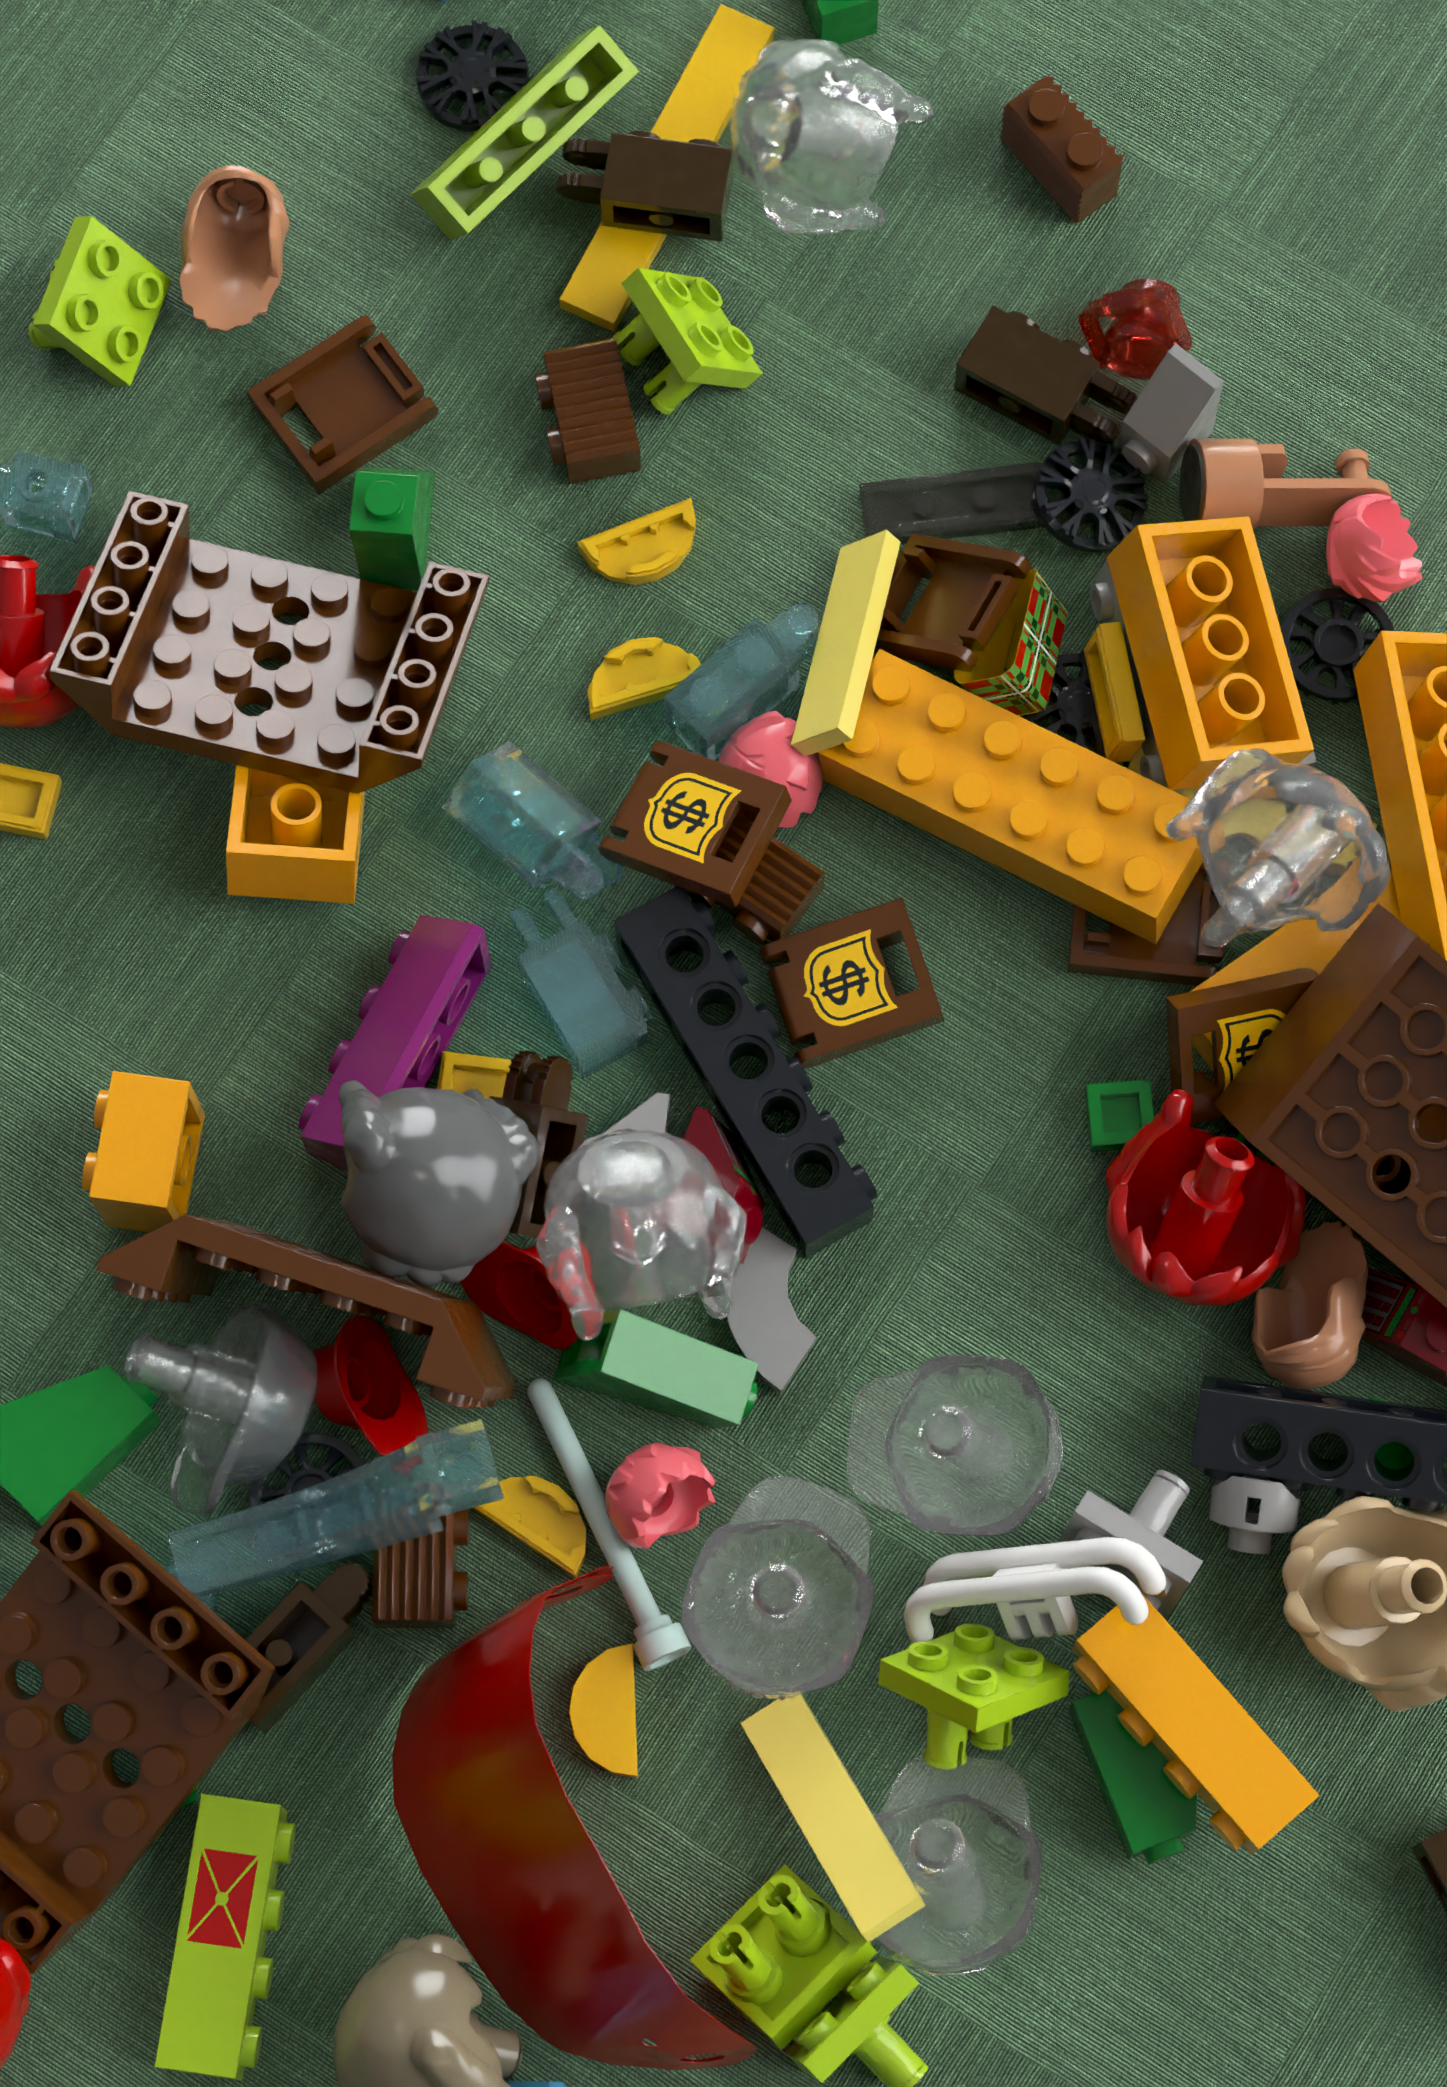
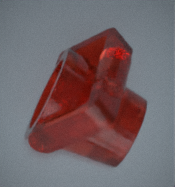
M1137 279L1126 283L1121 290L1106 293L1101 299L1089 302L1079 316V323L1094 359L1100 362L1099 368H1111L1116 373L1129 378L1150 380L1167 352L1175 344L1185 351L1190 350L1192 346L1189 330L1180 311L1179 293L1170 284L1160 280ZM1113 317L1111 327L1106 332V335H1104L1098 318Z

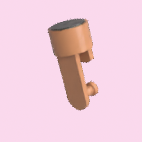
M1194 438L1190 440L1186 447L1180 470V504L1185 521L1249 516L1253 530L1256 527L1330 526L1333 513L1348 500L1357 496L1375 493L1391 496L1392 498L1390 487L1385 482L1368 478L1367 471L1370 469L1368 454L1364 450L1357 448L1346 449L1335 459L1337 474L1342 478H1282L1288 463L1283 444H1257L1251 438Z

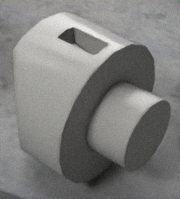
M1244 1474V1477L1231 1476L1225 1481L1217 1480L1211 1487L1208 1518L1218 1524L1229 1526L1226 1545L1228 1548L1245 1553L1269 1554L1271 1553L1273 1533H1289L1297 1530L1300 1497L1297 1491H1289L1282 1483L1270 1481L1269 1477ZM1250 1497L1261 1499L1260 1510L1249 1508Z

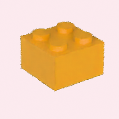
M236 765L226 847L228 895L355 904L365 791L356 794Z
M112 1071L109 1090L101 1089L99 1091L95 1104L94 1126L102 1130L97 1153L88 1152L86 1156L82 1188L84 1191H90L89 1198L92 1201V1205L96 1207L107 1227L151 1232L188 1213L205 1119L204 1110L190 1081Z

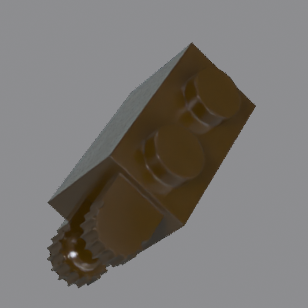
M632 131L628 134L612 132L610 142L593 139L584 140L582 138L565 141L562 153L563 160H567V163H571L574 166L605 170L604 176L585 173L577 174L576 172L562 173L557 181V194L562 195L561 197H565L567 200H579L584 203L601 205L602 226L722 242L733 179L732 148L721 147L716 142L707 139H693L688 142L666 140L647 131Z
M995 306L991 307L956 365L954 390L1061 446L1070 429L1088 438L1096 439V442H1100L1102 445L1107 442L1113 444L1120 433V428L1112 420L1102 416L1099 412L1085 404L1091 398L1120 414L1124 413L1127 415L1138 398L1125 385H1120L1114 379L1100 373V362L1094 359L1090 351L1083 345L1068 339L1060 341L1041 331L1039 326L1028 316L1016 311L1007 313Z
M520 1051L519 1054H515V1057L511 1059V1065L508 1066L510 1072L506 1075L502 1098L489 1096L490 1099H493L498 1104L510 1108L516 1116L521 1118L528 1125L529 1131L535 1136L540 1146V1156L537 1164L522 1185L519 1207L509 1232L564 1242L588 1115L567 1110L572 1088L570 1082L573 1080L572 1073L574 1072L571 1069L572 1064L568 1063V1059L555 1055H548L547 1059H541V1055L536 1054V1052Z
M350 1561L346 1565L341 1563V1567L335 1568L336 1572L334 1574L330 1573L313 1592L300 1581L245 1640L275 1666L260 1706L249 1719L264 1735L356 1638L349 1624L364 1609L363 1604L369 1603V1598L373 1597V1586H371L373 1581L368 1579V1572H364L365 1568L363 1566L359 1567L358 1563L351 1564Z

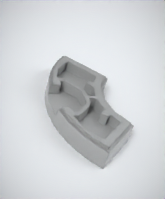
M762 1227L758 1238L750 1245L743 1264L727 1259L724 1260L722 1296L729 1329L738 1350L744 1358L759 1363L756 1374L781 1395L814 1346L816 1336L798 1320L788 1297V1275L796 1258L797 1249Z

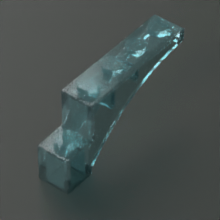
M483 1419L418 1436L416 1441L373 1462L301 1491L214 1520L168 1532L167 1536L178 1581L199 1598L444 1531L441 1516L504 1499Z

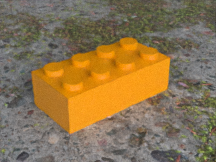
M1249 516L1137 525L1106 558L1168 788L1179 790L1281 779L1314 750Z

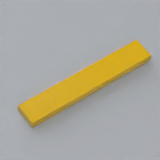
M720 4L651 133L666 140L688 142L693 139H707L717 143L774 39V27ZM601 222L559 299L560 308L615 333L632 301L621 283L637 268H650L667 234L602 226Z

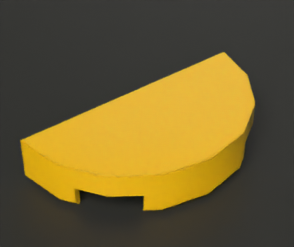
M686 499L577 542L578 551L591 569L610 581L630 585L658 581L678 569L692 549L696 530V518L692 499Z
M657 637L631 639L610 650L605 655L603 663L594 672L592 682L587 690L591 721L709 685V676L698 658L692 653L688 654L679 646L664 643L663 639Z
M537 1476L509 1477L497 1483L492 1482L485 1485L468 1502L470 1508L574 1579L577 1578L586 1558L587 1531L577 1504L559 1485Z
M633 1643L607 1649L585 1666L573 1686L569 1715L575 1740L591 1761L612 1775L638 1779Z

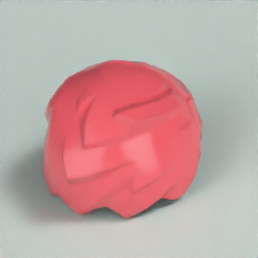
M1377 493L1357 496L1348 500L1333 513L1325 547L1328 573L1333 585L1340 586L1345 592L1355 598L1364 597L1373 602H1384L1391 594L1409 588L1423 579L1422 573L1419 572L1422 562L1413 557L1418 546L1415 540L1407 533L1411 523L1408 519L1400 516L1401 509L1397 501H1393L1391 496Z
M771 711L753 718L751 721L738 727L722 748L719 762L786 786L792 801L778 827L790 828L797 825L800 813H813L819 793L822 791L823 773L818 752L804 756L791 745L797 721L785 718L777 711ZM740 807L738 814L746 819L744 812Z
M663 1443L643 1445L626 1456L610 1477L606 1485L604 1498L606 1512L624 1542L632 1548L648 1550L661 1536L683 1533L698 1526L700 1519L699 1511L715 1503L710 1489L715 1484V1478L701 1462L700 1452L688 1447L669 1446Z

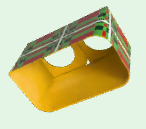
M1036 569L1030 570L1025 579L1014 578L1019 584L1020 589L984 651L971 650L978 658L974 669L971 672L954 670V678L964 690L1018 716L1046 710L1068 615L1066 609L1058 601Z

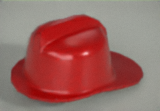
M502 1242L496 1250L475 1264L469 1275L460 1281L467 1296L475 1304H478L481 1311L505 1325L532 1336L553 1349H567L578 1340L581 1328L580 1317L588 1310L590 1303L599 1295L602 1284L597 1277L585 1270L578 1258L570 1250L556 1242L537 1243L522 1249Z
M361 1315L351 1318L345 1322L338 1332L336 1342L317 1348L307 1356V1364L312 1374V1390L315 1402L322 1415L330 1422L361 1430L363 1436L376 1453L391 1463L406 1465L419 1459L426 1447L428 1426L425 1409L416 1389L397 1359L384 1329L372 1318Z

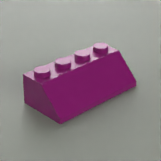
M420 915L411 932L406 929L400 932L389 953L388 963L393 966L383 985L373 984L362 1001L358 1018L363 1021L352 1041L346 1038L343 1039L332 1056L328 1068V1073L333 1075L322 1097L317 1094L311 1096L300 1116L298 1128L303 1130L300 1137L307 1153L348 1172L341 1126L342 1106L338 1100L340 1087L345 1082L357 1080L377 1097L402 1088H427L442 1060L443 1051H447L492 967L484 928L473 923Z

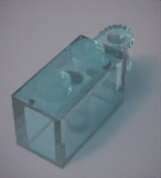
M802 602L797 605L794 603V606H788L787 612L782 611L766 626L755 617L664 697L666 724L696 754L712 760L717 759L721 754L722 748L730 739L731 734L738 727L751 721L753 718L770 712L799 687V664L808 657L809 651H814L819 635L818 626L820 620L818 619V613H815V608H811L809 603L807 605L802 604Z
M511 741L470 761L443 806L449 814L533 888H537L554 878L565 889H570L573 892L572 895L575 894L578 898L583 897L587 899L589 897L592 898L599 891L603 890L602 885L606 888L609 885L619 882L618 880L623 878L622 873L625 872L623 866L606 859L598 850L603 839L595 832L602 821Z
M554 888L543 894L550 917L558 924L561 932L543 941L537 932L538 929L533 919L522 907L509 913V917L527 951L517 956L520 975L581 1078L584 1079L648 1043V1030L645 1021L652 1018V1013L638 988L633 984L625 989L615 973L614 968L621 965L607 936L603 932L593 936L584 919L577 922L564 898Z

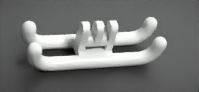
M1104 1537L954 1553L939 1558L927 1570L923 1586L918 1588L908 1598L903 1616L906 1631L913 1643L933 1639L934 1628L930 1618L931 1612L937 1616H944L952 1610V1607L992 1603L997 1604L1008 1635L1012 1640L1027 1639L1031 1631L1036 1638L1051 1637L1054 1633V1627L1060 1636L1074 1635L1078 1630V1617L1070 1598L1072 1595L1092 1593L1104 1595L1117 1604L1125 1621L1133 1625L1143 1623L1148 1617L1147 1603L1138 1587L1125 1575L1112 1569L1092 1566L1118 1564L1129 1569L1136 1576L1142 1590L1149 1595H1157L1165 1589L1166 1577L1157 1560L1142 1545L1125 1538Z

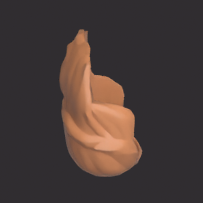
M226 165L212 170L201 179L187 202V213L181 230L182 268L179 286L182 290L183 302L193 309L194 319L206 321L209 331L227 333L236 326L251 323L255 316L266 315L267 308L282 279L283 248L290 225L287 211L284 207V197L272 181L248 168Z
M1340 1221L1333 1223L1324 1222L1316 1229L1301 1232L1299 1252L1295 1258L1285 1264L1279 1289L1264 1287L1257 1290L1254 1302V1323L1251 1331V1342L1263 1370L1269 1377L1277 1379L1287 1386L1298 1389H1316L1327 1386L1343 1378L1357 1360L1359 1342L1366 1328L1362 1319V1312L1366 1298L1368 1261L1361 1241L1355 1238L1354 1229L1349 1225L1343 1227V1223Z

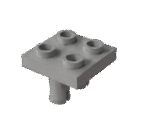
M1165 1470L1156 1471L1130 1514L1124 1513L1087 1490L1059 1542L1112 1537L1125 1538L1142 1545L1155 1557L1166 1577L1165 1589L1157 1595L1145 1593L1140 1587L1136 1576L1129 1569L1121 1565L1106 1564L1092 1567L1109 1568L1125 1575L1138 1587L1166 1621L1203 1563L1202 1560L1164 1537L1165 1532L1190 1492L1189 1486L1183 1480Z

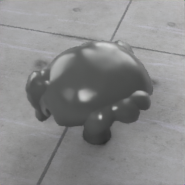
M357 1080L345 1082L340 1087L338 1099L342 1106L341 1126L348 1168V1177L341 1197V1206L355 1233L361 1239L360 1251L363 1259L370 1268L382 1276L406 1275L420 1286H433L442 1281L458 1283L464 1280L475 1264L496 1250L510 1231L519 1207L522 1185L535 1168L540 1156V1146L535 1136L529 1131L528 1125L516 1116L510 1108L498 1104L493 1099L485 1098L482 1093L475 1089H469L460 1093L448 1089L412 1087L394 1090L377 1097Z

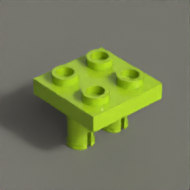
M93 216L75 217L61 254L53 264L55 269L50 272L48 287L38 311L32 317L34 322L29 325L28 334L35 347L41 350L64 348L111 385L131 386L172 279Z
M637 268L621 283L640 314L621 331L613 335V338H616L617 347L619 348L627 344L619 353L627 362L634 366H640L647 356L658 346H662L671 362L654 378L648 380L643 385L646 396H652L657 392L650 402L663 414H671L701 384L746 389L763 374L751 356L754 353V348L750 340L740 329L731 325L720 308L723 301L719 292L706 279Z
M963 1624L958 1626L953 1632L929 1641L915 1642L906 1650L880 1659L878 1684L928 1710L926 1749L923 1759L932 1767L947 1770L957 1768V1764L962 1766L966 1763L968 1729L971 1730L970 1742L978 1748L993 1751L1003 1749V1745L1010 1746L1013 1742V1718L1068 1696L1070 1671L1044 1659V1656L1037 1650L1019 1647L996 1636L994 1631L987 1626Z
M784 1864L689 1961L701 1975L782 2051L874 1957L877 1951L858 1930Z
M879 1956L873 1963L869 1961L841 1989L843 1993L825 2012L821 2010L793 2038L795 2042L785 2053L804 2073L820 2083H823L849 2055H856L886 2087H913L924 2076L929 2067L890 2027L888 2021L890 2019L889 2014L920 1983L898 1962Z

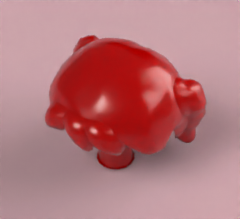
M0 556V727L36 728L48 726L61 720L79 706L50 680L49 670L96 566L85 567L79 572L76 586L70 593L36 594V571L39 564L27 556Z
M1175 1089L1163 1102L1160 1113L1154 1117L1151 1123L1145 1124L1138 1133L1126 1142L1119 1156L1115 1158L1106 1170V1184L1109 1195L1106 1211L1108 1240L1119 1262L1149 1289L1188 1305H1230L1250 1296L1271 1277L1276 1269L1295 1258L1298 1254L1300 1235L1305 1224V1188L1276 1164L1272 1166L1266 1160L1252 1154L1240 1141L1230 1137L1213 1136L1206 1131L1189 1127L1192 1118L1193 1098L1187 1091Z

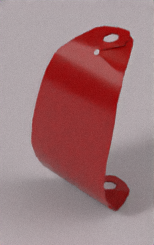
M604 1566L525 1599L517 1607L512 1608L440 1656L422 1673L402 1708L392 1754L394 1805L419 1868L454 1929L506 2005L543 2040L563 2052L612 2065L668 2070L703 2069L733 2065L749 2058L757 2051V2046L746 2041L691 2001L647 1944L619 1888L567 1797L536 1724L530 1669L533 1630L541 1610L573 1599L613 1579L615 1576L610 1573L614 1567ZM574 1587V1588H571V1589H569V1590H566V1591H563V1592H560V1593L552 1594V1593H554V1592H557V1591H560V1590H563V1589H566V1588ZM642 2039L651 2040L657 2046L645 2045ZM699 2054H719L718 2056L709 2057V2058H700V2059H686V2058H684V2057H687V2056L699 2055Z

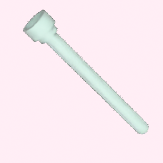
M542 1378L533 1380L527 1389L528 1397L608 1565L614 1567L612 1570L614 1578L638 1626L633 1631L637 1642L633 1645L635 1653L644 1671L654 1670L667 1665L691 1650L692 1647L680 1623H673L669 1614L661 1615L628 1544L620 1538L609 1519L603 1491L551 1383Z

